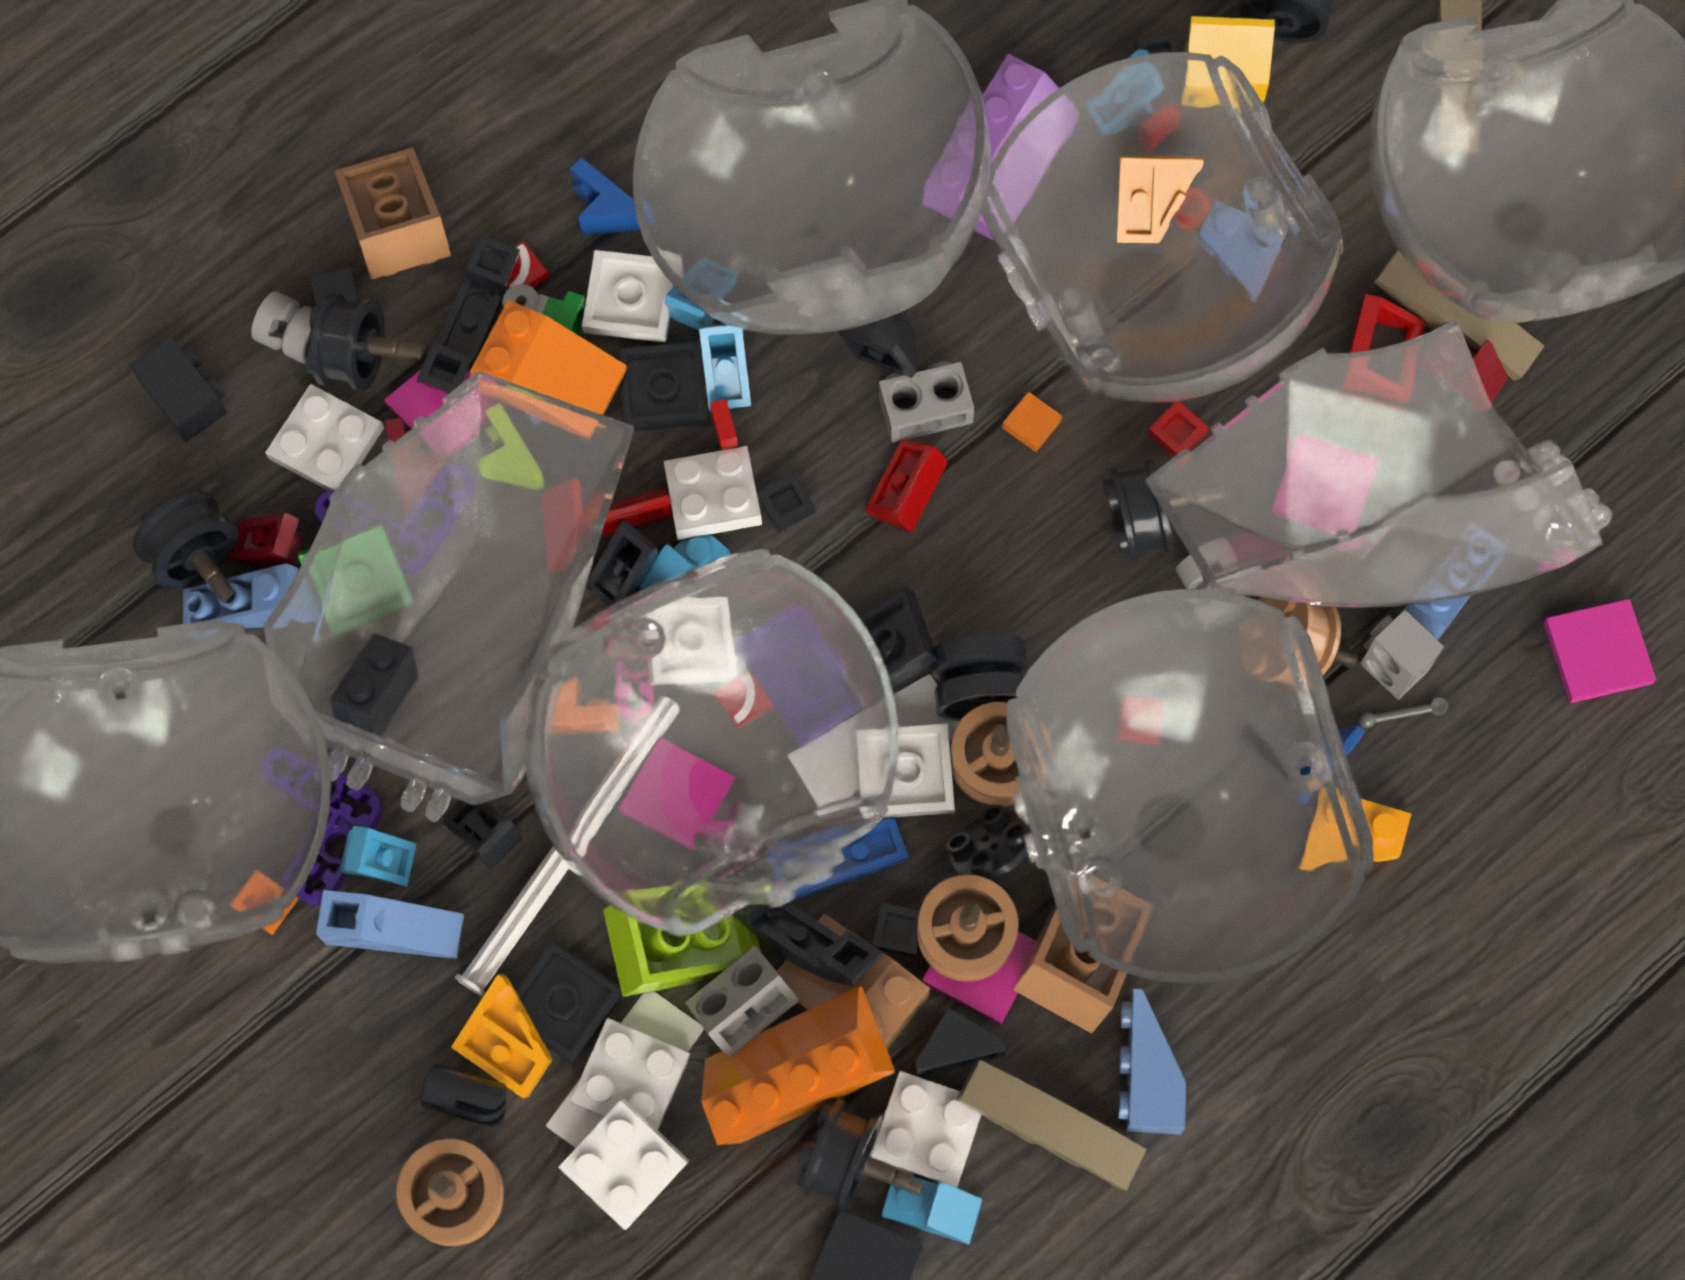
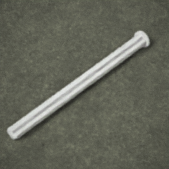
M664 695L658 696L463 975L457 974L455 976V979L466 988L483 998L486 993L483 990L644 762L658 737L662 736L678 713V705L672 699Z

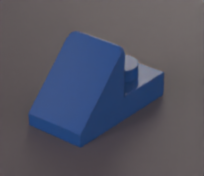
M582 157L570 168L575 194L589 205L578 218L583 234L640 231L646 225L643 207Z

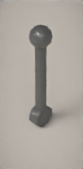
M1436 697L1430 704L1377 714L1365 711L1359 715L1358 722L1363 728H1370L1376 722L1430 712L1435 716H1441L1447 711L1448 703L1444 698Z

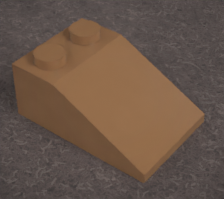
M413 147L334 171L371 280L382 276H391L399 271L422 264H431L438 259L451 256L440 214Z
M1075 865L1025 960L1013 990L1092 1034L1114 1007L1153 908Z
M823 914L818 920L819 923L839 936H842L848 930L826 914ZM883 952V958L854 986L842 985L821 978L797 966L788 959L777 970L780 977L799 999L795 1006L803 1012L858 986L862 987L886 1049L890 1047L929 998V987Z

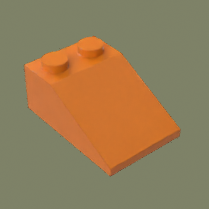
M508 300L474 362L470 374L477 392L590 440L627 370V365L548 316Z

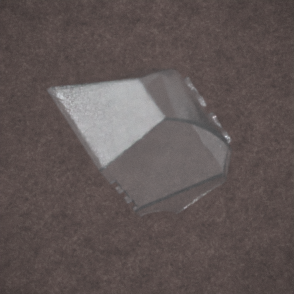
M1456 320L1424 335L1379 349L1327 354L1324 348L1316 351L1280 372L1278 375L1281 381L1261 397L1257 398L1251 395L1246 399L1247 408L1223 426L1217 422L1210 429L1213 435L1190 452L1186 448L1146 479L1149 488L1211 589L1303 604L1308 603L1316 606L1351 608L1396 607L1444 601L1509 586L1563 567L1603 545L1599 531L1601 528L1609 525L1613 514L1603 503L1599 504L1600 497L1591 488L1582 490L1573 463L1563 454L1560 455V447L1551 439L1541 442V444H1536L1529 449L1523 446L1491 405L1461 328Z
M480 371L476 372L443 398L444 405L427 418L419 416L414 420V428L395 443L388 440L383 444V452L364 467L357 464L352 468L329 497L330 506L307 557L280 603L264 623L275 701L318 744L333 749L325 761L322 775L331 781L336 780L345 769L350 756L357 760L349 771L346 785L356 791L360 790L369 779L373 766L409 779L411 781L405 792H403L400 805L409 812L414 811L417 805L420 804L427 787L436 791L433 797L430 798L425 813L427 819L434 822L439 821L442 814L447 810L451 796L469 804L477 805L512 794L532 765L591 566L634 433V426ZM373 632L411 646L419 676L381 736L335 719L330 703V697Z

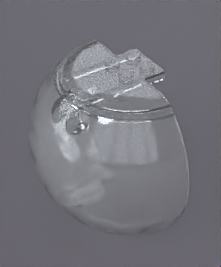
M870 0L830 11V20L839 32L762 53L749 34L700 47L676 61V70L670 71L657 91L641 128L634 159L633 194L637 221L643 239L654 261L666 278L682 294L701 307L711 317L733 327L770 334H816L863 326L898 314L924 300L940 285L964 252L973 236L983 210L989 185L992 150L988 115L975 74L959 45L932 16L914 4L909 5L907 0Z
M1634 0L1556 1L1544 17L1538 21L1472 32L1479 24L1477 17L1472 16L1426 24L1403 37L1397 52L1384 74L1374 103L1369 134L1370 178L1375 201L1387 231L1406 262L1427 285L1449 302L1474 314L1480 320L1495 323H1522L1563 317L1609 305L1647 291L1685 272V40L1666 21L1641 3L1634 4Z
M1163 52L1140 55L1110 63L1070 81L1033 108L1015 127L991 163L983 183L985 189L978 193L982 217L1001 253L997 255L998 260L1006 272V277L1018 299L1021 298L1026 306V311L1037 331L1039 332L1043 329L1068 371L1087 391L1093 395L1100 391L1106 397L1130 402L1166 403L1200 398L1225 390L1246 380L1271 364L1304 332L1318 312L1331 287L1339 263V256L1343 255L1344 251L1342 231L1336 212L1312 176L1308 174L1303 177L1272 130L1266 106L1242 70L1222 55L1215 59L1209 54L1192 52ZM1120 155L1199 156L1203 158L1202 169L1199 173L1197 172L1185 193V199L1178 211L1172 216L1169 227L1160 243H1123L1116 241Z
M758 549L722 557L651 585L604 609L572 629L552 645L538 662L540 668L536 672L528 698L524 723V758L533 803L545 832L571 871L596 895L615 909L639 922L667 931L674 936H685L704 931L749 903L751 905L767 904L771 907L781 906L792 900L796 896L794 890L804 884L813 885L829 878L833 874L831 868L845 861L841 849L870 832L888 812L885 802L890 800L896 776L898 722L889 676L881 655L857 614L833 588L800 564L780 555H770L768 549ZM700 759L735 776L731 787L712 819L701 818L689 800V771Z
M1179 589L1133 597L1106 607L1085 618L1065 632L1045 650L1029 669L1015 691L1017 698L1008 700L1007 731L1020 774L1016 776L1019 790L1012 791L1019 817L1024 819L1026 825H1030L1032 834L1025 836L1032 863L1036 862L1038 869L1043 868L1048 874L1062 928L1074 948L1079 953L1089 951L1091 958L1113 969L1151 980L1195 984L1234 979L1269 968L1293 956L1326 931L1356 896L1365 881L1363 873L1373 869L1372 834L1339 735L1312 640L1294 615L1285 618L1283 611L1261 601L1214 590ZM1303 767H1311L1310 774L1301 775L1300 770ZM1090 829V837L1083 839L1084 832Z
M212 620L157 627L158 637L73 648H65L63 640L0 648V946L10 950L12 957L26 961L46 963H81L105 960L123 962L140 959L145 955L162 953V955L177 954L190 951V948L247 935L273 924L284 916V909L289 907L304 885L317 859L325 835L331 791L329 758L316 712L303 687L288 666L271 648L254 634H245L244 625ZM117 693H125L126 698L121 700L115 699ZM149 911L156 912L158 915H154L155 922L146 924L142 916Z

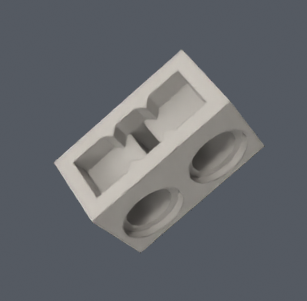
M946 361L937 362L928 366L924 371L916 372L912 378L899 373H893L887 376L885 380L879 381V399L891 443L901 441V439L906 440L973 423L974 405L961 362L953 364ZM948 388L953 390L956 395L950 399H942L935 393L940 389ZM901 398H908L915 405L909 409H901L894 403Z
M1404 610L1395 619L1389 615L1386 616L1370 633L1372 637L1363 646L1367 653L1361 665L1399 700L1430 670L1444 646Z
M754 946L686 1001L685 1004L708 1035L726 1056L730 1058L795 1005L799 999L759 949Z

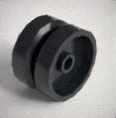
M1242 0L1239 13L1243 19L1275 20L1274 40L1288 43H1305L1317 40L1325 34L1332 11L1331 4L1334 0Z
M992 633L969 635L951 639L934 647L938 660L931 663L932 677L942 682L935 688L934 692L936 712L940 717L961 721L971 710L992 702H1008L1025 709L1031 706L1030 679L1020 673L1027 667L1028 663L1025 641L1020 637Z

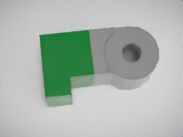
M519 284L512 286L503 296V307L510 300L548 316L578 336L581 332L586 305L583 295L568 291L564 301L545 295H539L534 288Z

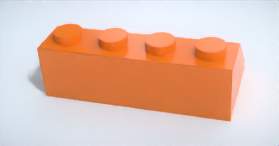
M858 986L759 1033L730 1058L721 1051L705 1059L701 1103L717 1145L743 1143L823 1106L827 1100L830 1102L895 1072L863 988Z

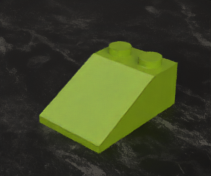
M727 881L623 896L603 910L623 997L665 990L714 978L754 946L761 952L758 937L748 930L717 898L716 891Z

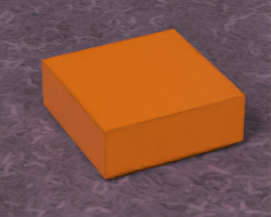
M1028 392L1003 422L1002 428L1037 452L1060 424L1062 415Z

